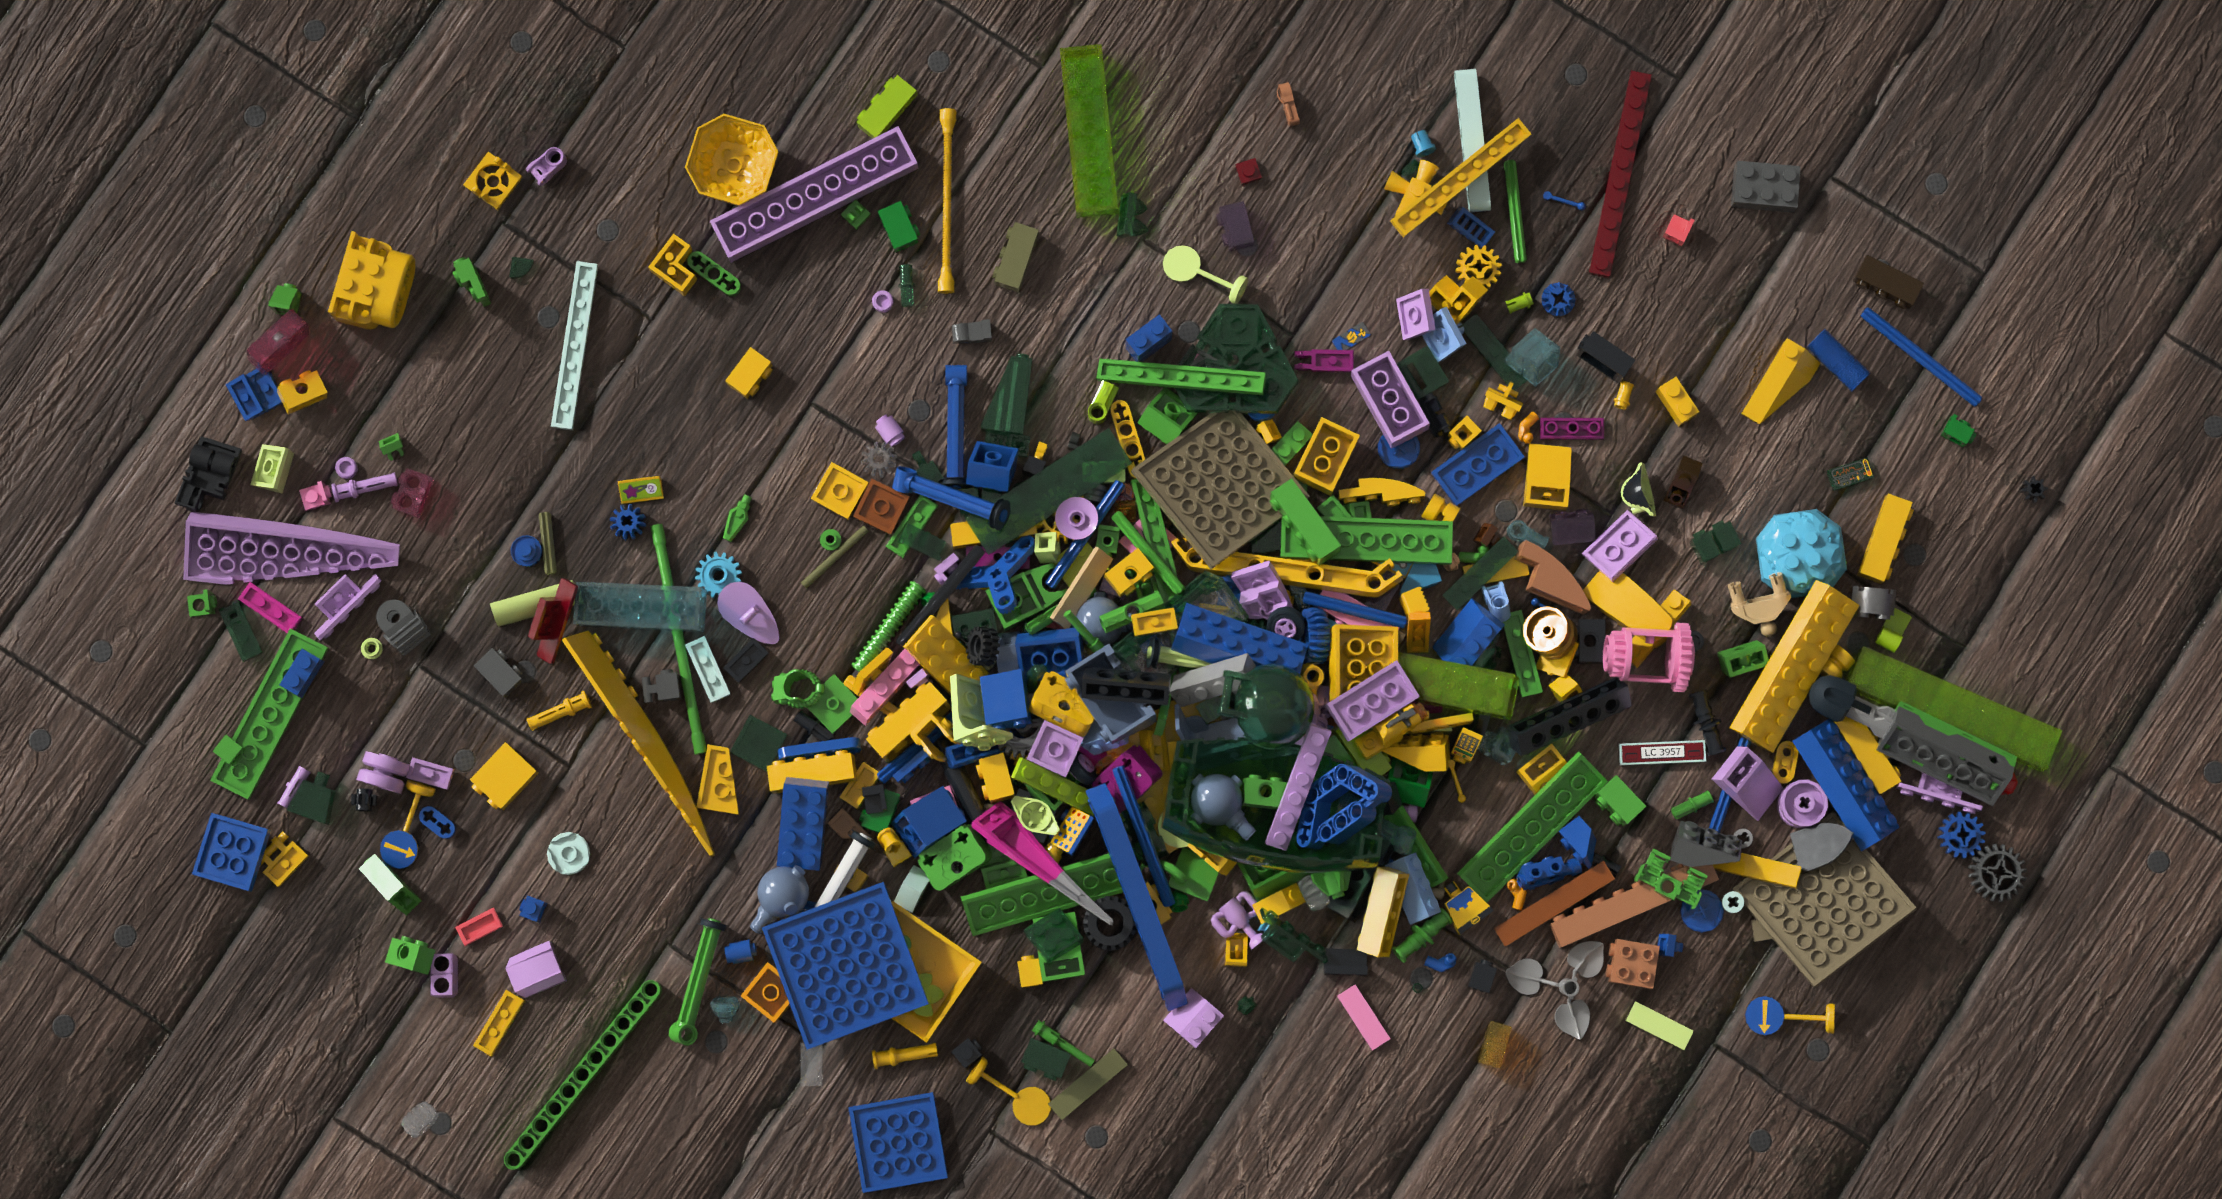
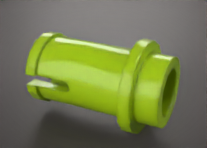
M1523 292V295L1505 301L1509 313L1511 314L1525 307L1529 309L1530 305L1534 304L1530 293L1525 294Z

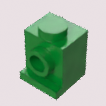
M1953 414L1940 436L1961 447L1966 446L1967 443L1971 444L1977 434L1974 432L1975 429L1971 428V424L1962 419L1956 420L1958 416Z

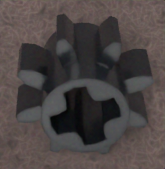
M2032 476L2030 483L2027 480L2022 482L2025 488L2021 489L2020 492L2026 496L2024 501L2032 499L2033 504H2035L2037 497L2042 500L2045 498V495L2042 493L2048 487L2043 486L2044 479L2037 481L2035 476ZM2033 486L2037 488L2034 494L2031 493Z
M361 788L357 789L356 794H351V804L356 806V811L371 812L372 806H377L378 796L373 795L372 789Z

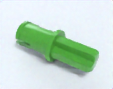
M1707 790L1692 799L1689 797L1688 801L1673 807L1671 812L1673 817L1678 820L1692 812L1697 813L1698 809L1714 803V800Z

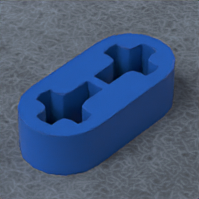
M427 806L420 811V821L439 837L450 839L455 835L456 825L437 809ZM433 811L434 813L432 816L435 819H437V821L435 823L431 820H428L426 822V816L424 815L425 812L430 813ZM440 822L445 826L451 825L449 827L451 830L449 834H442L443 829L438 826Z

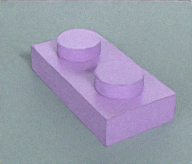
M412 757L411 766L406 776L407 779L446 790L449 789L454 769Z

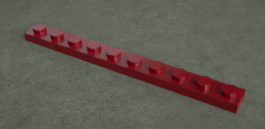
M1632 70L1630 72L1589 274L1609 278L1611 274L1651 74Z

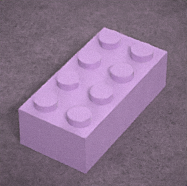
M1389 351L1351 370V378L1391 449L1429 430L1430 423Z

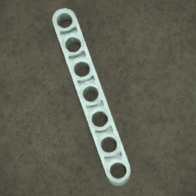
M1476 69L1454 71L1463 162L1484 146ZM1486 171L1466 187L1469 212L1491 210L1488 173Z

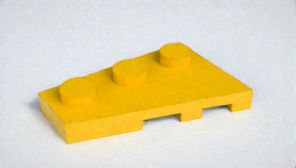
M707 745L696 808L739 815L729 748Z

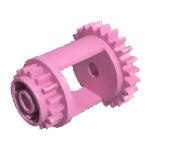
M1676 623L1673 630L1623 627L1621 631H1611L1610 635H1606L1603 647V668L1610 677H1619L1620 681L1670 684L1672 692H1685L1687 690L1688 680H1690L1695 659V648L1689 623ZM1632 635L1646 636L1645 643L1654 644L1655 636L1667 637L1665 676L1630 674Z

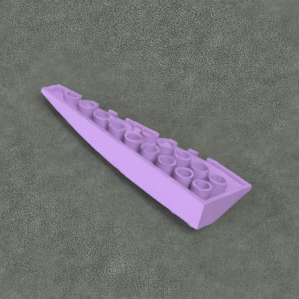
M191 512L186 520L183 580L227 585L234 584V580H243L245 583L258 579L273 580L276 577L291 578L318 575L322 572L336 573L340 570L351 569V571L367 567L373 569L398 566L400 545L302 525Z

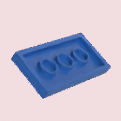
M1499 423L1437 467L1431 474L1452 503L1458 506L1520 462L1525 456Z

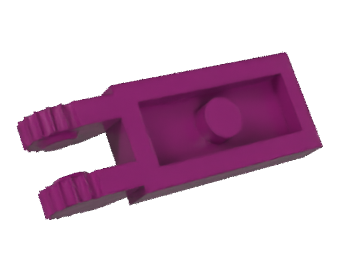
M1312 349L1311 351H1295V357H1311V364H1295L1294 370L1351 372L1354 369V350Z

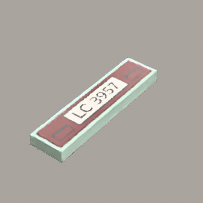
M1705 740L1619 744L1620 766L1706 762Z

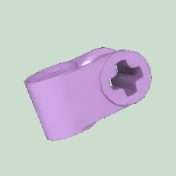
M551 147L539 158L531 162L527 166L526 171L528 173L531 172L537 179V184L542 186L566 165L567 157L559 148ZM560 154V160L557 163H552V156Z

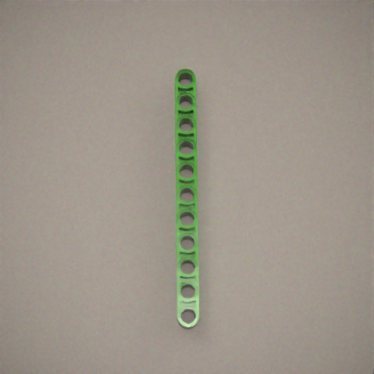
M648 980L641 985L506 1153L504 1164L507 1168L517 1170L527 1163L662 994V986L658 982ZM650 984H655L657 987V992L654 996H649L646 992V988ZM636 1001L643 1003V1010L640 1013L633 1011V1004ZM622 1018H627L630 1022V1026L626 1030H622L619 1027V1022ZM609 1035H614L616 1038V1043L612 1047H608L605 1042L606 1037ZM597 1051L602 1054V1061L599 1064H595L592 1061V1055ZM585 1068L589 1073V1077L585 1081H581L578 1073L581 1069ZM571 1085L575 1089V1094L573 1097L568 1098L564 1092L565 1088ZM556 1102L561 1105V1112L558 1115H554L551 1112V1106ZM542 1119L548 1124L544 1132L539 1131L537 1128L538 1122ZM526 1137H531L534 1141L531 1149L525 1148L523 1144ZM513 1154H517L520 1157V1163L517 1166H513L510 1163V1157Z

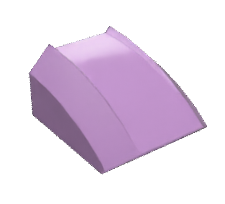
M547 941L509 958L506 971L514 992L523 998L567 982L554 952L555 949L552 941Z

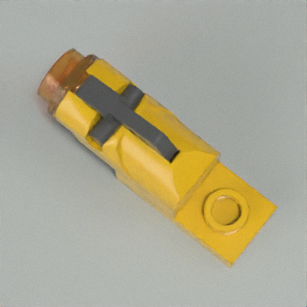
M1420 702L1408 704L1374 725L1372 731L1355 740V745L1365 760H1368L1401 741L1404 734L1414 729L1424 721V718L1428 717L1427 712Z

